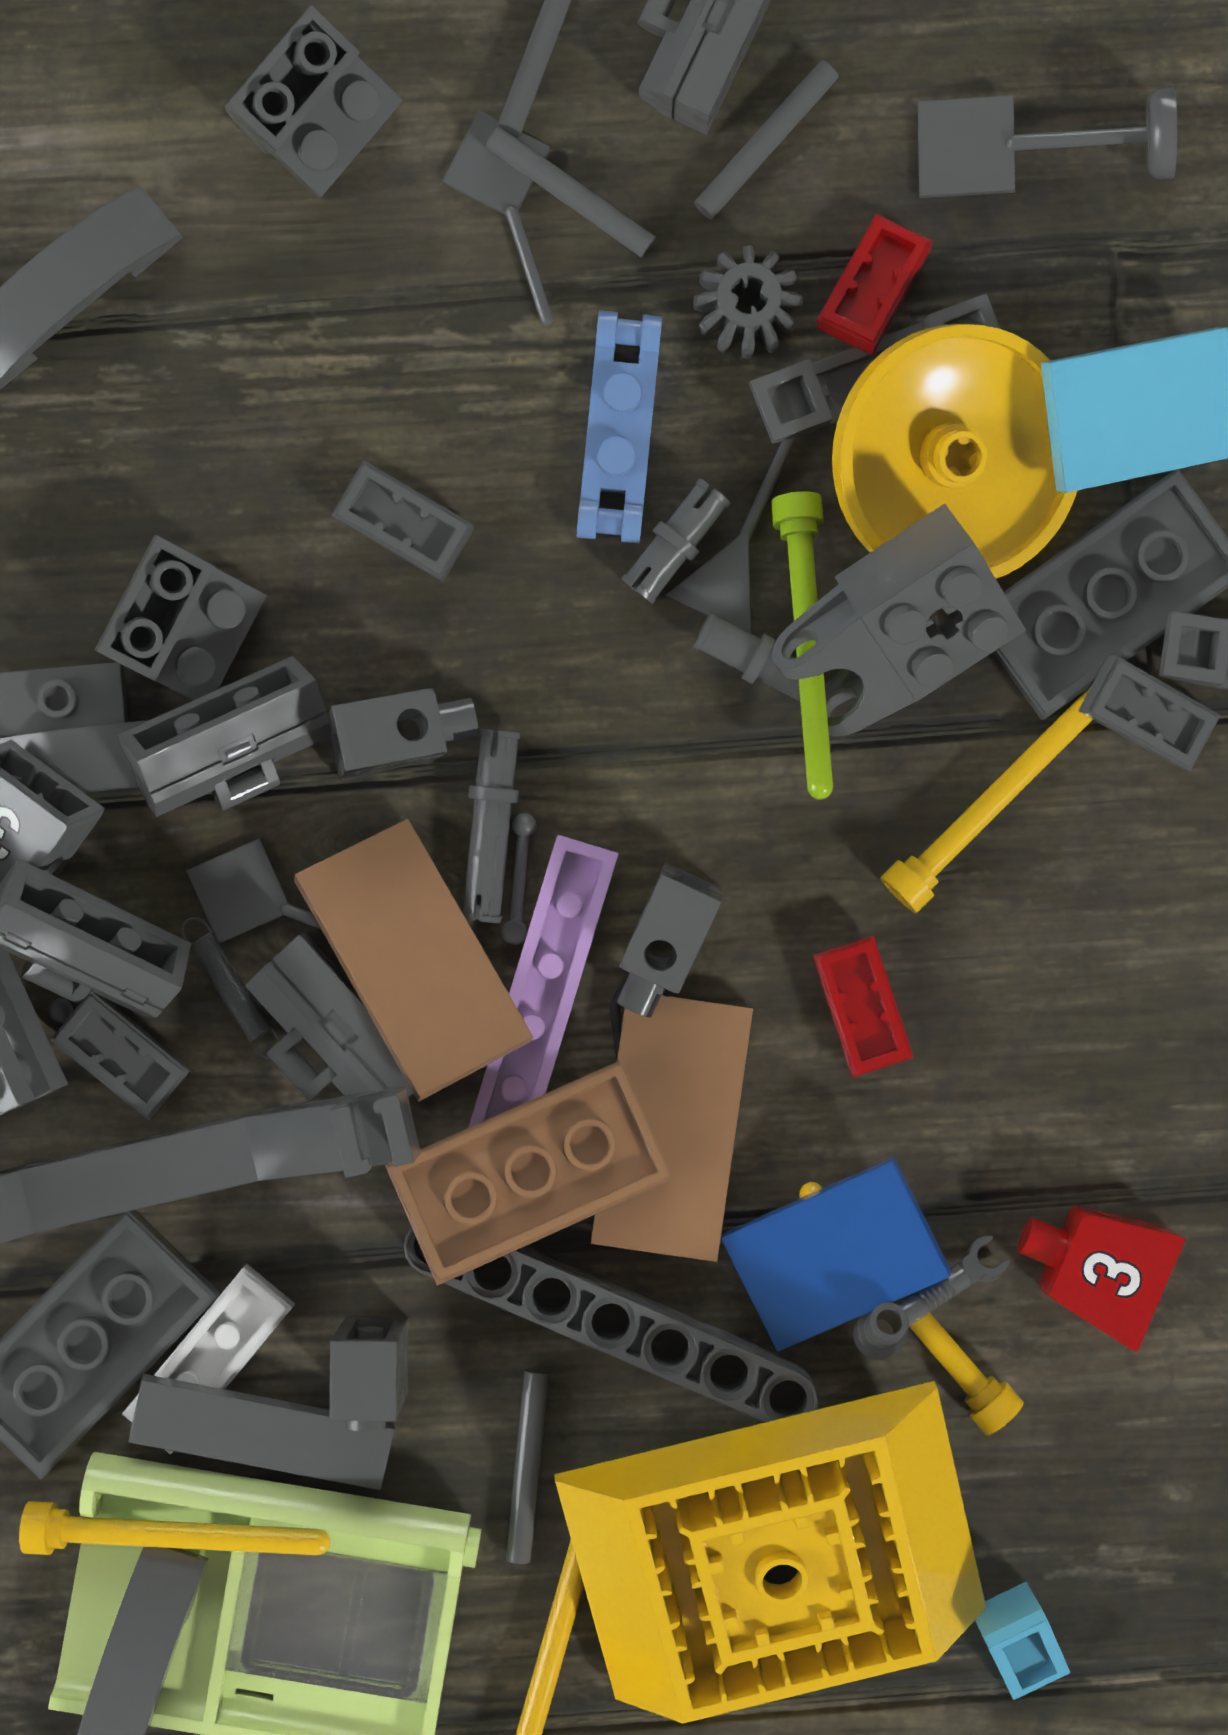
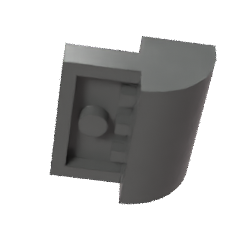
M310 5L228 101L225 109L232 120L265 154L270 153L311 193L319 198L324 195L402 103L403 99L358 57L360 51L318 10Z
M154 535L95 651L192 700H196L218 690L267 595L158 535Z

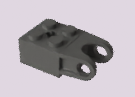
M943 504L836 575L835 579L839 584L779 635L773 646L771 656L775 667L787 679L797 680L814 677L833 669H840L834 678L825 685L828 730L831 736H847L919 701L1025 632L1026 629L976 545L946 504ZM817 640L816 644L802 656L790 659L791 654L798 646L807 641ZM851 698H857L854 706L847 713L838 717H830L831 712L838 705Z

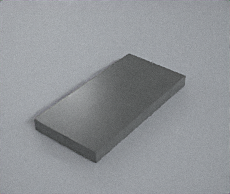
M1173 470L1004 592L1026 631L992 653L1038 717L1044 720L1092 686L1108 655L1118 656L1127 661L1163 635L1166 630L1168 612L1176 611L1192 614L1228 588V537L1180 470Z
M136 1210L122 1213L0 1339V1441L40 1480L221 1295Z

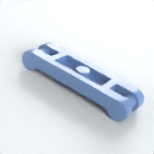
M599 310L578 512L577 538L596 539V534L601 533L621 535V542L640 544L662 316L643 315V321L619 319L618 312ZM615 344L640 346L639 364L615 362ZM601 492L625 494L624 510L599 508Z

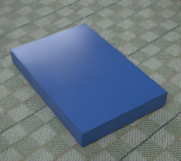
M894 1156L724 1232L721 1237L777 1352L869 1313L879 1304L899 1300L945 1280L951 1275V1269Z

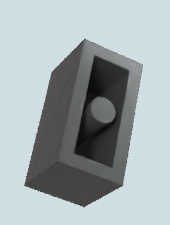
M409 1317L344 1318L330 1341L329 1421H346V1428L353 1431L382 1430L386 1427V1422H396L408 1394Z

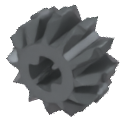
M750 245L743 247L741 264L739 265L736 264L732 256L727 252L719 254L717 264L720 273L712 270L702 271L699 283L708 292L695 295L693 301V308L702 313H710L699 324V330L702 335H709L721 329L723 332L719 337L717 350L725 353L730 349L734 339L742 341L741 355L744 359L752 358L755 340L757 339L769 353L776 351L779 342L775 331L784 335H792L796 329L797 322L788 313L800 310L803 304V297L801 295L787 291L796 282L797 275L795 271L785 270L775 275L774 271L779 260V255L775 252H770L766 255L762 265L754 263L755 251ZM746 291L757 294L759 296L757 308L760 311L757 312L754 306L751 307L750 314L737 310L738 297L736 294L739 293L741 299L745 298Z

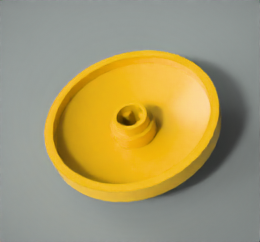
M971 324L940 325L913 333L894 343L873 360L859 376L846 398L836 425L833 440L832 469L835 491L845 519L855 536L870 553L943 504H946L972 539L995 579L1005 576L1024 565L1037 555L1053 538L1066 519L1077 491L1068 493L1056 491L1041 362L1051 360L1039 349L1021 337L999 328Z

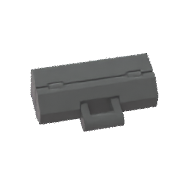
M647 0L637 22L646 31L663 39L639 87V98L662 115L672 118L674 115L675 121L707 136L771 0H691L680 23L668 18L676 0Z
M291 656L117 736L131 767L132 774L149 808L158 817L209 792H212L217 805L223 812L280 785L274 762L330 737L331 723L326 713L316 679ZM255 766L257 767V768H254V769H252V770H250V771H248V772H246V773H244V774H241V775H239V776H237V777H235V778H233V779H231V780H229V781H226V779H229V778H231V777H233V776H235V775H237V774H239V773H242V772H244V771H246V770H248V769H250V768H252V767H255Z
M19 858L0 883V948L26 960L20 977L77 1004H80L92 991L147 1018L158 1017L162 1010L182 989L191 947L190 942Z
M308 933L298 935L272 959L273 961L266 964L245 985L288 1033L266 1054L308 1101L331 1081L344 1095L402 1086L406 1087L408 1097L413 1094L349 978ZM303 1038L329 1065L320 1074L294 1047Z

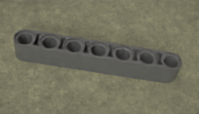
M411 1226L404 1242L405 1257L412 1268L434 1279ZM526 1245L504 1255L511 1265L512 1272L503 1281H487L480 1276L477 1268L444 1282L446 1285L763 1422L817 1409L818 1398L813 1381L806 1369L796 1361ZM556 1278L567 1285L570 1290V1297L566 1303L552 1308L538 1301L534 1288L544 1279ZM610 1303L621 1306L629 1315V1320L625 1327L611 1333L602 1331L593 1321L595 1311L602 1305ZM667 1329L678 1330L687 1339V1345L683 1352L670 1358L660 1356L651 1346L656 1334ZM729 1354L738 1356L746 1364L740 1378L734 1382L725 1383L718 1381L710 1373L711 1366L716 1359ZM791 1380L802 1385L804 1388L803 1395L799 1402L792 1407H778L769 1399L772 1389L781 1381Z

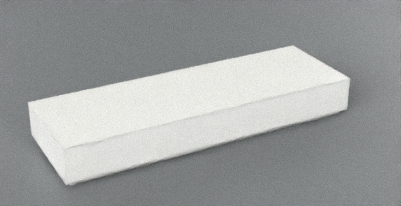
M246 1264L154 1376L225 1389L295 1303ZM138 1395L122 1413L131 1422L133 1421ZM166 1450L169 1454H172L173 1452L171 1450Z

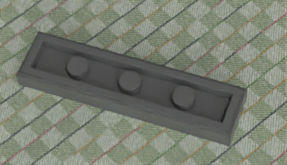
M143 1374L128 1442L381 1490L395 1425L394 1422H386V1427L382 1430L353 1431L346 1428V1421H329V1409Z

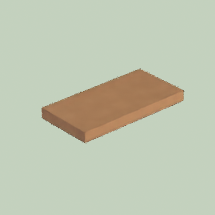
M409 819L295 874L294 882L418 1102L531 1042L533 1038L532 1033Z
M662 995L651 1018L636 1014L626 1008L624 1009L617 1062L623 1060L675 1178L595 1214L591 1244L717 1262L753 1008Z
M623 1060L422 1148L414 1163L394 1167L393 1162L385 1165L437 1286L675 1178Z

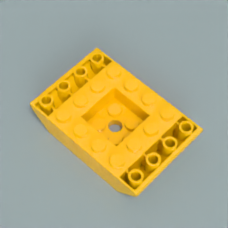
M935 1381L554 1474L615 1699L683 1724L936 1662L986 1609ZM777 1565H790L798 1570L796 1576L784 1584H771L763 1579L767 1571Z

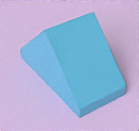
M1027 1582L985 1601L986 1609L975 1621L1013 1700L1071 1673L1051 1626Z

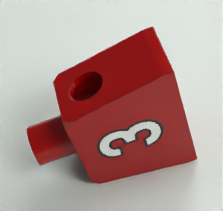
M1073 1205L1069 1210L1062 1229L1031 1217L1021 1233L1017 1252L1046 1264L1040 1278L1039 1288L1047 1296L1127 1348L1138 1352L1186 1239L1161 1225Z

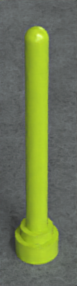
M791 492L779 495L771 500L773 527L776 530H780L781 540L787 541L794 621L818 602L813 539L819 535L818 527L824 523L822 496L815 492ZM817 640L807 641L796 648L797 658L812 648ZM824 673L819 676L798 679L807 789L809 794L815 799H825L833 790Z

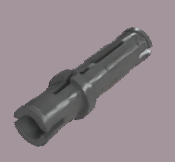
M480 729L479 735L481 737L476 786L469 785L468 798L474 799L462 913L465 919L469 921L478 919L479 922L501 923L502 916L500 914L512 803H518L519 790H513L520 733Z

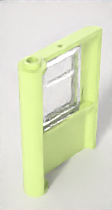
M93 1452L82 1484L79 1506L80 1516L315 1528L325 1530L331 1540L329 1549L322 1555L184 1549L209 1559L189 1619L182 1628L150 1726L200 1735H435L463 1566L475 1568L482 1529L470 1527L471 1514ZM81 1543L60 1664L48 1709L80 1715L84 1714L98 1667L123 1597L142 1552V1546Z

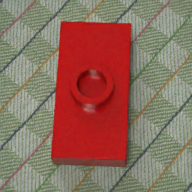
M876 214L817 318L816 328L873 356L931 252L933 240Z
M874 936L859 939L812 955L851 1076L856 1077L914 1058Z

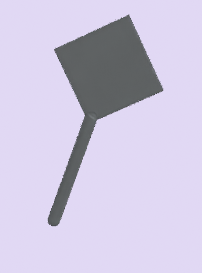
M478 110L442 184L506 215L540 321L544 326H550L553 322V317L518 213L533 181L485 148L488 139L497 128L499 120ZM523 132L521 136L516 137L541 156L546 157L550 146Z
M261 838L186 870L219 944L281 916H287L321 929L312 912L289 904Z

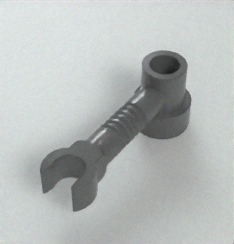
M993 1236L978 1238L968 1248L965 1257L950 1268L951 1275L949 1278L912 1293L897 1304L892 1302L879 1304L873 1311L860 1316L853 1329L854 1342L859 1351L866 1357L874 1360H886L893 1357L904 1346L908 1337V1328L915 1322L977 1282H992L998 1279L1008 1268L1010 1260L1001 1263L996 1268L988 1269L980 1264L977 1257L978 1251L982 1250L993 1239ZM877 1320L887 1321L893 1329V1334L883 1333L877 1326Z

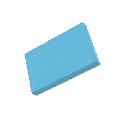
M1215 327L1041 362L1056 491L1068 493L1228 458V327Z

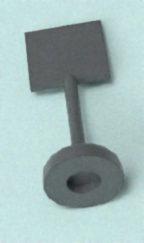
M1174 86L1157 87L1151 91L1147 98L1145 126L1014 134L1013 95L917 101L919 198L1015 193V151L1145 143L1146 165L1149 175L1158 180L1173 179L1175 177L1177 161V100Z

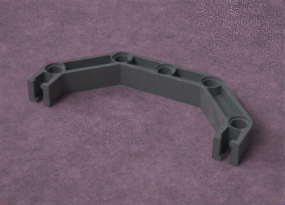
M406 1087L388 1088L276 1106L0 1171V1244L46 1230L256 1181L344 1171L345 1178L366 1174L371 1167L393 1162L394 1167L414 1163L421 1151Z

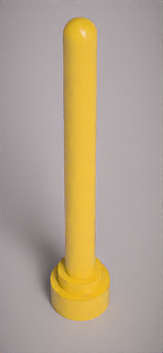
M1091 686L918 858L911 855L904 863L897 860L880 877L884 886L906 908L917 914L934 897L932 889L939 883L936 876L1093 720L1078 711Z
M808 1182L801 1187L799 1197L807 1196L823 1187L816 1182ZM903 1297V1298H901V1299H899V1300H896V1301H894V1302H892V1303L897 1304L898 1302H900L901 1300H903V1299L906 1298V1297ZM928 1313L910 1327L966 1392L965 1402L971 1408L968 1415L986 1436L1000 1430L1021 1410L1024 1401L1006 1381L999 1383L994 1376L986 1378L931 1313Z
M40 1501L27 1502L22 1513L19 1529L21 1552L23 1554L51 1555L54 1549H64L67 1543L322 1555L329 1549L331 1543L329 1534L322 1529L70 1516L67 1509H59L56 1502Z
M571 1540L516 1735H542L584 1587Z

